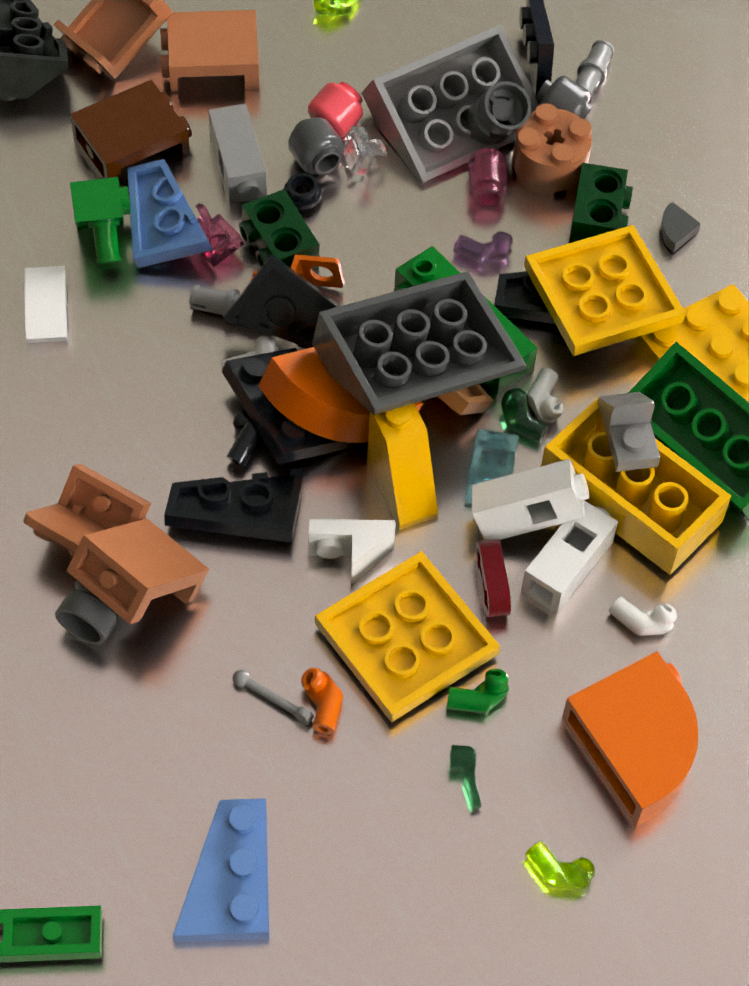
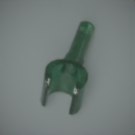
M452 745L449 770L464 772V782L471 810L479 809L482 805L476 783V751L470 746Z

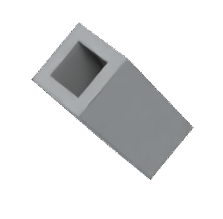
M246 103L208 110L210 138L229 204L252 201L267 196L266 169Z

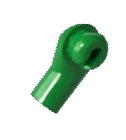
M491 669L485 673V681L474 690L449 687L447 709L475 713L489 712L506 698L510 689L507 684L509 681L508 675L501 669Z

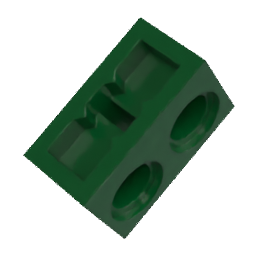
M582 163L569 243L627 227L629 216L621 215L622 209L629 210L633 191L632 186H626L628 170Z
M285 189L242 205L243 222L239 223L240 234L247 245L252 244L256 250V258L260 268L271 254L290 268L295 254L319 256V242ZM319 266L313 267L312 270L319 269Z

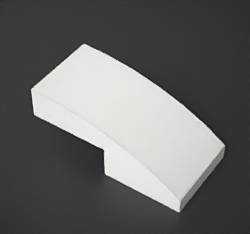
M65 266L25 268L24 299L27 343L68 341Z

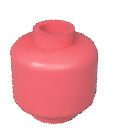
M342 81L339 84L330 82L324 85L308 104V114L310 118L321 117L327 119L340 138H343L362 118L363 108L361 103L363 99L349 84Z

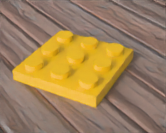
M634 225L525 256L524 267L573 356L675 326L684 321L686 313Z
M734 284L683 308L686 313L683 323L635 338V342L653 364L677 341L749 402V301Z
M420 551L315 615V625L391 723L491 660L500 651V645L423 551Z

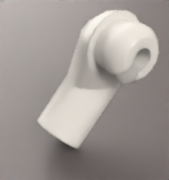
M542 368L539 371L526 396L537 419L545 423L555 422L564 410L562 402L556 404L557 398L550 395L558 381V375L549 368Z
M620 596L609 609L610 614L639 636L665 635L673 629V622L677 619L676 610L667 603L657 605L654 611H640L623 596Z

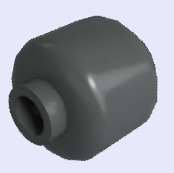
M567 76L558 77L554 83L547 79L535 96V99L540 101L539 105L552 104L557 109L572 112L581 119H585L593 107L589 103L590 92Z
M321 117L300 121L291 132L288 140L290 152L302 169L309 174L323 175L332 172L339 166L344 154V142L330 122Z

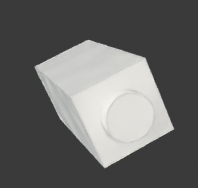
M566 459L472 485V514L484 540H502L585 518L584 500L589 499V489L584 474L577 475L571 460Z
M585 500V518L563 523L524 573L521 592L556 615L614 540L618 521L612 518L605 509L593 506Z

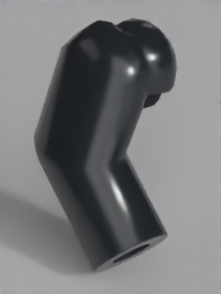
M244 409L240 410L234 418L233 426L240 433L226 456L229 460L242 467L246 466L260 440V434L256 425Z

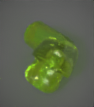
M314 0L313 7L320 15L345 16L350 13L357 0Z
M544 841L537 842L525 853V856L551 888L581 891L591 884V879L595 876V867L590 860L580 857L573 860V862H559Z

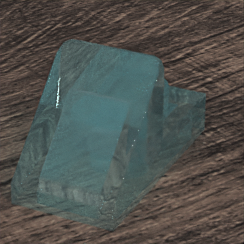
M478 428L464 507L472 508V485L513 474L519 435Z

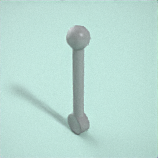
M237 670L233 674L232 680L236 686L250 688L292 713L301 723L309 725L314 718L313 713L307 708L292 704L250 679L249 673L246 670Z

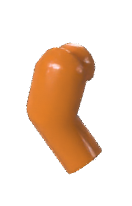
M309 668L303 673L301 684L305 688L306 694L317 707L312 728L318 733L331 735L336 727L343 702V694L326 672L321 671L319 668Z

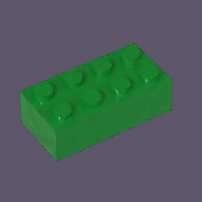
M676 341L628 393L641 392L654 401L655 407L651 418V426L655 439L732 496L729 504L749 521V402Z

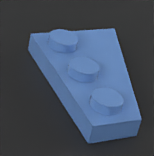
M164 159L128 168L133 260L138 268L213 250Z
M266 798L219 800L173 933V942L269 939Z

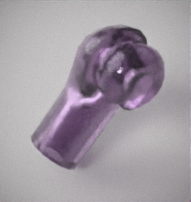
M499 231L493 235L491 242L482 244L461 234L455 242L453 252L479 264H489L507 259L512 252L510 247L513 244V238L510 234Z

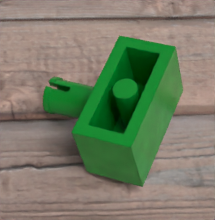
M118 177L70 182L77 230L93 229L97 255L96 263L109 264L121 262L116 227L124 225L123 215L130 214L128 187H119Z

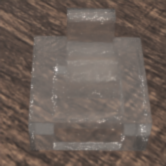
M352 126L344 141V154L341 161L348 181L362 182L368 170L379 169L380 165L376 156H386L387 154L383 141L379 139L370 140L366 127Z

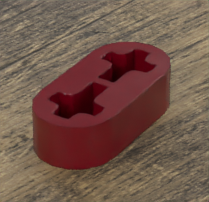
M500 540L477 541L476 563L486 615L488 618L508 616L511 613V596Z

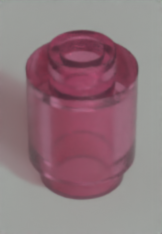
M492 148L480 149L472 154L468 160L469 193L476 205L485 208L496 207L504 201V196L508 191L506 157L501 152Z

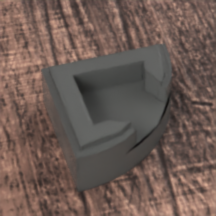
M671 202L666 207L661 222L664 243L672 252H675L697 234L701 225L699 221L674 202Z

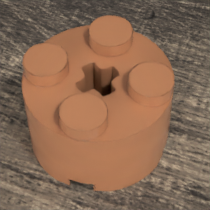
M552 104L537 106L535 111L530 113L526 123L516 130L512 169L514 168L517 174L516 179L520 185L528 191L541 196H554L555 192L567 190V194L576 190L579 184L582 163L589 162L592 146V126L590 122L581 119L572 112L557 109Z

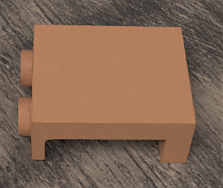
M91 0L68 27L60 20H57L54 26L62 34L61 39L65 42L68 50L75 55L79 51L83 52L85 56L82 60L96 73L100 74L105 70L116 79L173 11L164 0Z
M256 10L173 12L167 18V28H160L161 50L168 51V55H161L162 78H170L171 92L178 91V78L235 75H244L245 91L260 90Z
M146 518L84 535L66 571L127 623L133 624L141 621L152 599L172 593L183 603L192 602L209 568Z

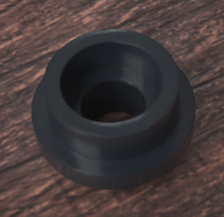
M294 174L284 186L285 191L297 209L312 208L321 200V186L311 174Z

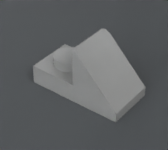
M641 392L598 397L597 402L616 472L658 467L660 454L651 426V418L655 407L654 401Z

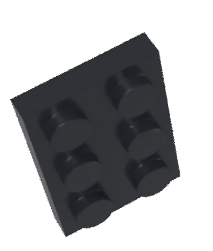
M296 348L227 360L222 369L224 377L248 416L256 425L259 434L278 464L348 449L350 445L347 442H339L318 436L296 425L280 413L258 387L271 358L297 351Z

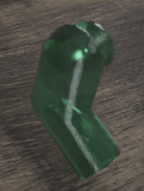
M514 388L506 391L502 397L501 407L507 427L541 443L549 425L530 416L527 404L528 395L524 390Z

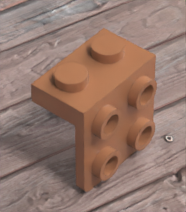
M77 464L72 466L58 503L26 512L23 522L34 529L33 533L37 537L45 541L61 544L69 549V554L73 557L84 535L145 519L151 503L83 464Z

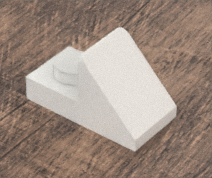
M309 519L308 555H319L327 559L351 556V584H354L394 550L395 520Z

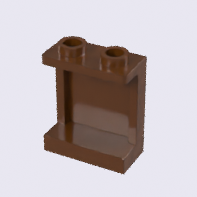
M152 80L70 114L73 137L79 148L101 179L118 177L119 185L123 184L121 169L172 146H175L182 156L190 153L189 138L192 137V131L188 121L184 116L179 117L168 94L165 91L160 92Z

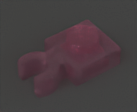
M198 203L196 208L200 217L197 220L213 248L212 251L200 254L213 267H216L245 243L240 234L220 214L212 218L207 208L203 204Z

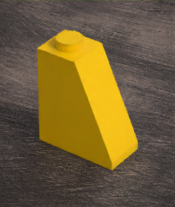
M413 403L376 415L370 412L367 465L398 529L402 530L437 518L438 505L428 433L415 404Z

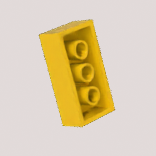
M597 398L545 446L541 466L570 459L576 474L583 473L589 489V499H585V501L593 506L605 509L612 518L618 521L615 533L667 574L671 575L723 522L732 496L657 439L655 440L660 454L658 467L616 472Z

